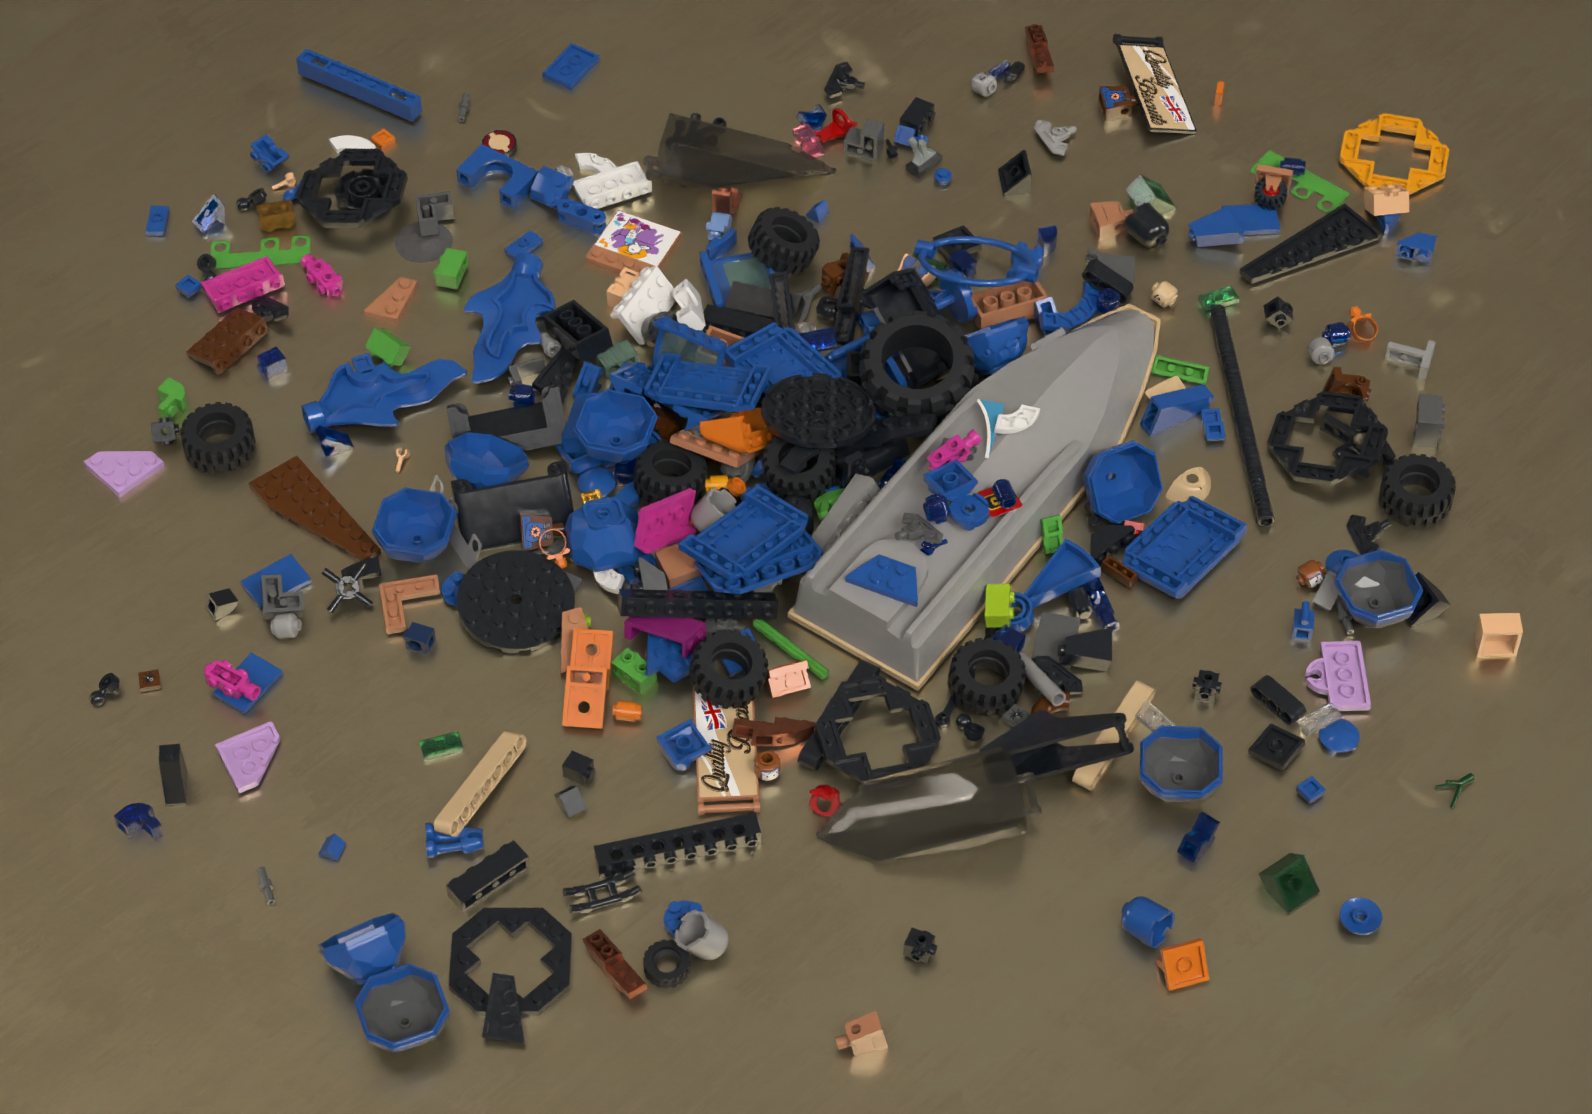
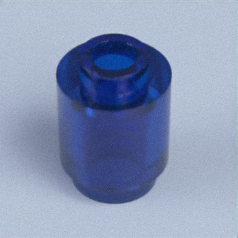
M1287 157L1284 158V161H1280V168L1293 170L1292 176L1304 175L1306 161Z
M999 479L994 483L992 491L998 504L1004 509L1013 507L1017 502V496L1010 481Z

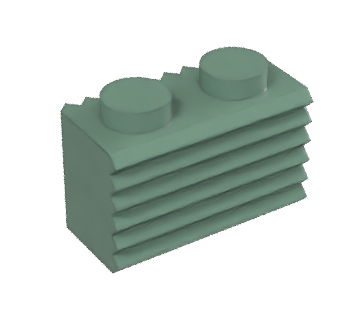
M627 339L617 342L607 351L595 355L596 365L603 368L602 373L605 378L610 377L611 373L618 371L624 362L632 364L639 362L638 353Z

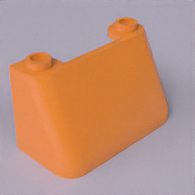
M761 407L732 412L729 418L700 422V433L705 439L741 454L764 449L773 437L777 438L765 425L761 415Z

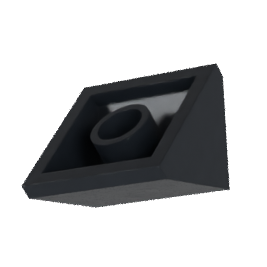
M1023 149L998 169L1005 196L1031 194L1032 174L1027 152Z

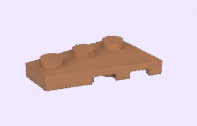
M404 277L398 278L363 311V315L398 324L418 286V282Z
M581 607L562 612L560 675L567 673V666L571 664L573 628L588 629ZM593 644L587 647L589 655L596 654Z

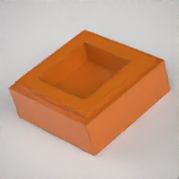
M1218 81L1214 106H1220L1222 103L1224 82Z
M384 128L370 137L371 142L381 150L395 142V137Z

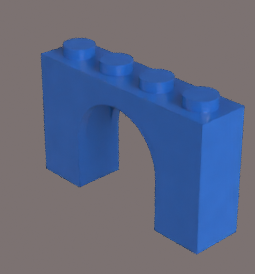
M483 144L456 169L458 182L471 189L484 176L490 173L500 172L509 175L511 178L499 190L500 203L514 210L531 193V187L538 173L534 168H530Z

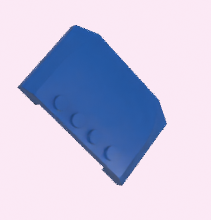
M775 322L727 347L724 357L728 366L752 370L753 364L772 366V373L761 394L763 398H765L766 392L771 386L791 376L801 374L802 377L813 376V373L828 374L830 378L838 379L842 377L840 371L795 330L789 327L785 329L777 327Z
M663 352L644 388V394L660 403L728 412L755 409L772 373V366L753 364L752 370L687 362L681 360L680 354Z
M757 485L745 494V501L696 537L693 534L687 536L678 543V549L727 580H733L752 574L801 537L808 523V515Z
M1190 496L1188 501L1182 503L1177 501L1170 505L1125 548L1122 564L1136 572L1138 578L1175 599L1183 598L1242 540L1247 531V524L1194 496Z

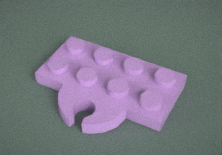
M1321 642L1320 651L1322 658L1316 659L1308 665L1305 676H1308L1306 684L1313 691L1328 695L1330 711L1370 710L1371 702L1361 642ZM1312 674H1317L1320 676V678L1314 679L1309 676Z

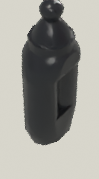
M1020 61L1014 62L1005 72L1004 83L1015 80L1025 69V65Z

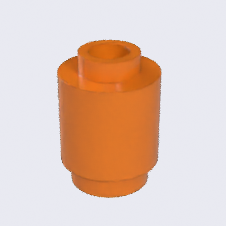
M618 700L617 704H613L612 716H616V720L629 722L641 720L642 705L637 704V702Z

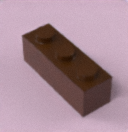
M1109 555L1102 561L1101 570L1129 589L1137 582L1138 574Z

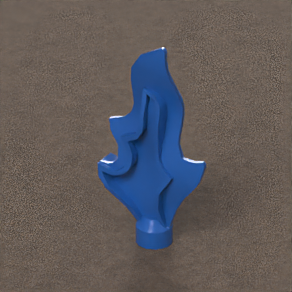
M518 254L511 271L501 282L473 295L464 307L465 313L481 315L484 321L482 332L473 350V384L496 379L505 373L520 348L527 345L541 344L540 332L535 324L536 318H542V315L556 309L552 292L539 281L543 262L534 254Z
M438 359L409 373L401 374L393 371L384 362L377 365L371 372L360 374L355 372L350 362L340 365L333 373L328 388L319 402L313 401L301 405L303 418L311 434L324 430L330 425L398 426L399 422L394 417L393 411L401 407L418 406L430 402L452 381L466 376L467 370L453 360Z

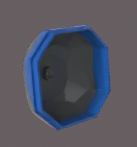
M1377 550L1346 559L1334 580L1335 588L1342 604L1353 619L1365 627L1382 628L1404 621L1414 612L1423 593L1422 586L1407 560L1384 550Z
M1162 725L1140 742V781L1152 795L1165 801L1195 802L1205 800L1211 797L1221 787L1223 782L1222 746L1202 727Z
M406 964L369 976L354 1001L367 1041L389 1052L408 1050L436 1039L443 1031L450 1016V1010L437 975L412 964Z

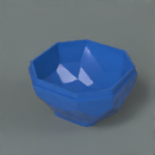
M607 389L585 399L573 431L589 456L595 459L626 464L646 450L658 416L643 396Z
M467 432L448 441L447 445H445V459L452 478L455 480H468L471 483L472 489L514 482L529 467L528 458L521 447L491 434Z
M1134 440L1099 452L1092 457L1083 474L1085 490L1091 509L1094 513L1114 524L1125 522V520L1151 512L1163 490L1155 452Z
M405 487L382 500L372 534L385 553L393 559L429 562L447 547L457 512L440 492Z
M607 497L588 501L571 513L564 528V536L574 563L595 572L633 565L643 554L640 549L634 546L635 531L639 519L637 510L620 501L617 497Z
M395 913L370 919L318 945L320 949L318 952L330 967L350 980L355 981L358 985L364 984L369 976L398 967L406 938L404 921Z

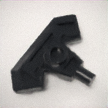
M843 62L835 65L824 88V92L829 98L840 96L842 90L864 89L865 83L850 76L849 74L853 70L848 62Z
M262 295L252 299V310L258 311L256 315L263 317L265 322H269L272 319L277 322L289 316V307L272 298Z
M1359 515L1350 516L1347 528L1361 555L1380 550V545L1374 543V541L1385 533L1384 529L1392 525L1388 518L1381 523L1376 521L1365 525L1366 517Z
M1049 656L1035 657V664L1058 687L1063 685L1065 692H1070V695L1082 694L1083 686L1079 678ZM1039 690L1036 691L1038 697L1044 696Z

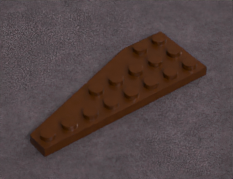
M298 456L291 458L249 482L252 491L271 512L283 515L284 519L292 520L299 524L300 528L318 538L330 541L331 545L339 546L346 550L347 554L360 561L381 555V549Z

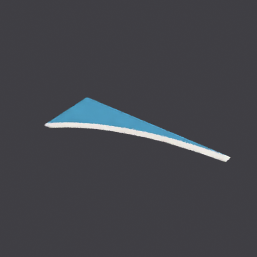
M978 399L977 402L986 420L987 446L985 458H989L996 435L994 429L999 414H1002L1005 404Z

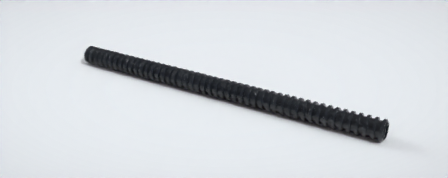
M1217 304L1212 306L1209 311L1257 521L1261 526H1269L1274 523L1275 518L1225 306Z

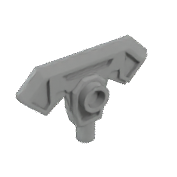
M1043 120L1036 121L1034 126L1035 132L1053 154L1062 156L1065 155L1068 144L1061 141L1069 138L1070 134L1077 132L1075 126L1068 128L1066 126L1054 127L1051 130V123Z

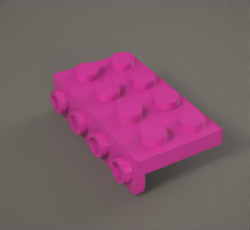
M268 256L201 282L203 290L218 313L285 286L283 275L276 270Z
M689 488L640 508L634 546L643 553L650 554L685 539L690 534H696L697 529L690 525L696 491Z

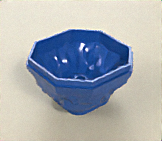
M1025 316L991 325L965 335L968 338L967 344L973 349L975 359L974 370L979 371L981 376L995 373L1023 355L1028 340L1027 332L1029 322L1028 320L1026 321Z

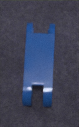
M562 199L557 203L558 220L563 224L593 235H601L607 226L605 223L606 214L601 210L571 199Z

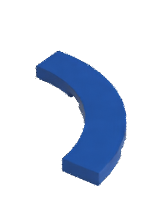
M1084 281L1081 299L1075 307L1065 313L1040 312V330L1056 331L1061 327H1069L1071 330L1081 326L1097 310L1102 292Z

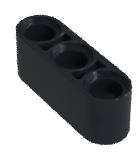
M1091 259L1082 273L1083 280L1101 292L1107 289L1105 295L1111 297V299L1117 297L1118 302L1121 304L1127 302L1134 289L1133 284L1129 280L1096 259ZM1109 290H1112V291L1115 292V293H1114V296H1113V295H1110V292H1111V291H1109Z
M1265 675L1250 687L1252 695L1287 725H1293L1307 713L1304 704L1269 675Z

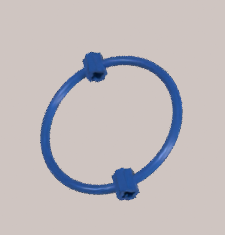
M976 236L947 237L932 242L919 239L914 250L921 266L927 272L956 284L974 287H1001L1021 281L1036 283L1039 276V268L1035 266L1034 260L1026 251L996 239ZM971 243L1008 250L1019 255L1027 264L1020 263L1017 275L1014 277L981 280L945 273L930 265L926 258L933 260L937 247L949 244Z

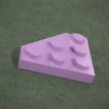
M98 451L84 461V466L119 498L165 467L164 461L152 451Z
M272 721L215 744L238 793L259 785L280 742V736Z

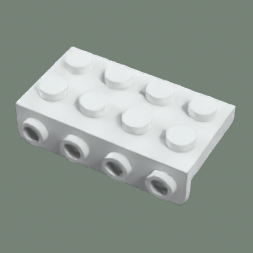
M635 161L575 180L572 188L582 204L599 209L652 192V181L649 177H646L639 163Z
M657 266L645 267L641 270V275L632 282V287L623 294L622 300L613 308V312L610 315L612 319L619 318L639 345L646 342L641 334L644 320L654 313L668 312L676 301L672 291L674 287Z

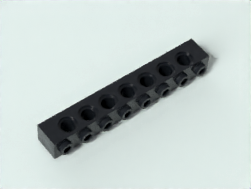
M619 589L618 610L620 616L777 620L779 601L775 593L771 592L734 594L715 591Z
M755 812L595 845L594 856L599 877H611L615 874L624 873L631 868L634 871L643 868H653L658 865L673 864L677 861L693 860L696 857L712 856L720 852H731L739 848L754 847L761 844V830Z

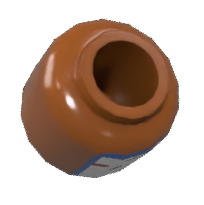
M1309 560L1298 567L1296 579L1301 586L1305 585L1307 588H1313L1324 581L1327 573L1320 561Z
M762 751L756 755L754 770L757 777L764 781H771L779 776L781 764L780 758L775 752Z

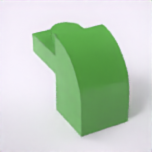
M168 377L157 389L160 402H162L158 406L160 418H171L178 410L184 413L188 406L183 385Z
M845 488L826 492L815 500L814 505L820 521H823Z

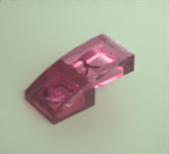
M808 123L793 128V135L801 144V151L809 161L825 155L820 141Z

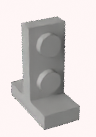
M1429 340L1426 350H1421L1389 341L1385 359L1419 367L1418 379L1425 380L1436 342Z

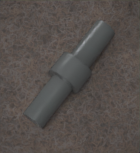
M463 93L462 101L458 106L459 122H464L465 115L469 110L468 101L470 95L468 93Z
M1341 599L1335 601L1339 612V620L1343 623L1346 633L1351 635L1354 633L1351 615L1342 604Z
M259 867L257 872L260 879L259 886L261 892L264 893L267 904L272 905L275 903L272 882L268 879L265 867Z

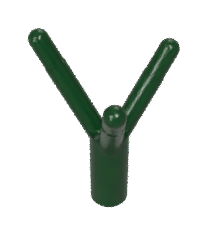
M1469 773L1459 780H1446L1445 784L1436 785L1435 789L1456 786L1457 790L1451 803V808H1454L1462 787L1475 780V776Z

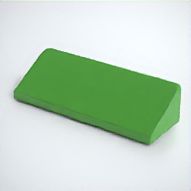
M1155 355L1151 373L1170 378L1178 376L1180 380L1206 385L1210 367Z

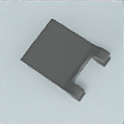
M1088 248L1086 262L1096 259L1129 280L1133 286L1135 285V257L1100 253L1093 248Z

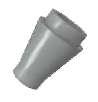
M542 333L540 336L544 353L547 356L554 357L561 349V344L547 333Z

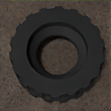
M664 939L655 942L652 946L648 947L643 958L646 978L650 980V983L657 985V987L674 988L679 984L681 985L688 978V974H690L689 952L679 947L673 940ZM669 955L673 956L678 964L672 972H662L657 968V960L662 956Z

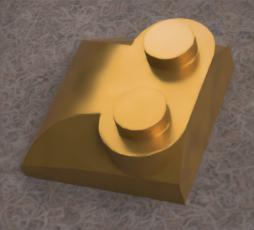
M291 199L256 205L260 227L266 232L274 231L277 228L288 229L296 223Z

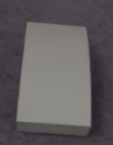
M1328 571L1312 602L1330 612L1338 597L1334 584L1337 574Z

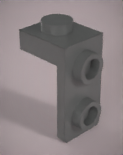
M544 357L508 366L509 377H507L509 387H513L515 394L519 393L518 388H520L521 392L522 386H518L522 385L521 378L543 371L545 368Z

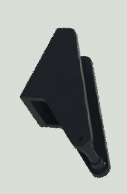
M1041 709L979 749L987 780L995 787L1005 788L1131 754L1134 751V746L1126 737L1124 729L1125 722L1127 721L1126 715L1124 713L1055 717ZM1115 727L1119 735V743L1063 746L1058 743Z

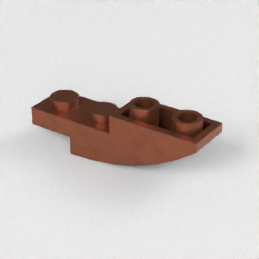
M1033 24L1025 26L1027 45L1033 69L1037 73L1054 72V64L1048 50V41L1042 25Z
M775 717L774 723L734 718L732 737L752 739L751 746H785L808 740L814 732L815 722L786 717Z
M601 929L582 939L606 977L629 1000L647 989L644 980L624 960L622 952Z

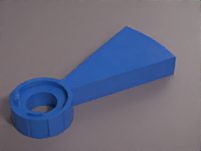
M1065 538L1024 594L1015 592V603H1012L1011 607H1018L1022 609V612L1014 616V619H1011L1010 627L999 628L1008 633H1019L1026 630L1034 620L1033 608L1100 577V566L1083 548Z

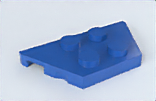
M878 554L846 576V582L914 607L918 606L916 567Z

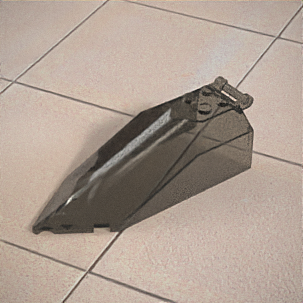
M672 113L668 116L659 143L658 157L647 155L643 159L646 166L645 177L647 180L659 179L664 183H675L684 188H716L773 179L835 174L837 169L827 166L825 162L804 151H800V153L791 149L792 145L786 142Z
M997 747L863 782L858 787L859 790L851 799L848 798L828 819L827 825L821 831H817L816 836L818 839L864 855L878 862L968 849L1027 834V816L1039 815L1042 813V809L1038 805L1033 782L1035 780L1034 773L1017 775L1011 755L1002 747ZM1022 782L1026 784L1031 808L1025 809L1020 783Z

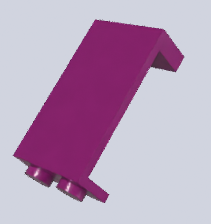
M629 617L624 621V638L632 640L641 631H645L682 643V657L684 658L694 652L699 642L703 641V638L707 636L706 623L692 618Z

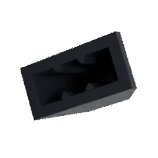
M1104 628L1066 637L1063 644H1060L1058 647L1060 664L1106 672L1112 662V628Z
M180 744L159 745V767L166 807L187 805V768Z

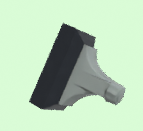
M914 137L908 139L915 156L912 161L906 164V171L919 179L942 161V155L930 147L927 148L926 141L923 139L918 142Z

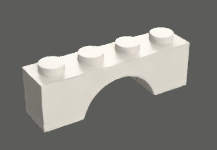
M685 279L672 289L673 297L681 307L676 312L677 321L687 324L690 328L702 331L706 325L700 293Z

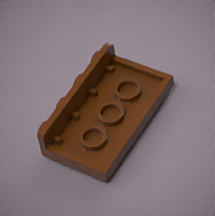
M235 308L212 330L207 332L204 337L193 344L186 353L189 358L213 367L215 373L221 375L264 337L269 329L263 317L240 308Z

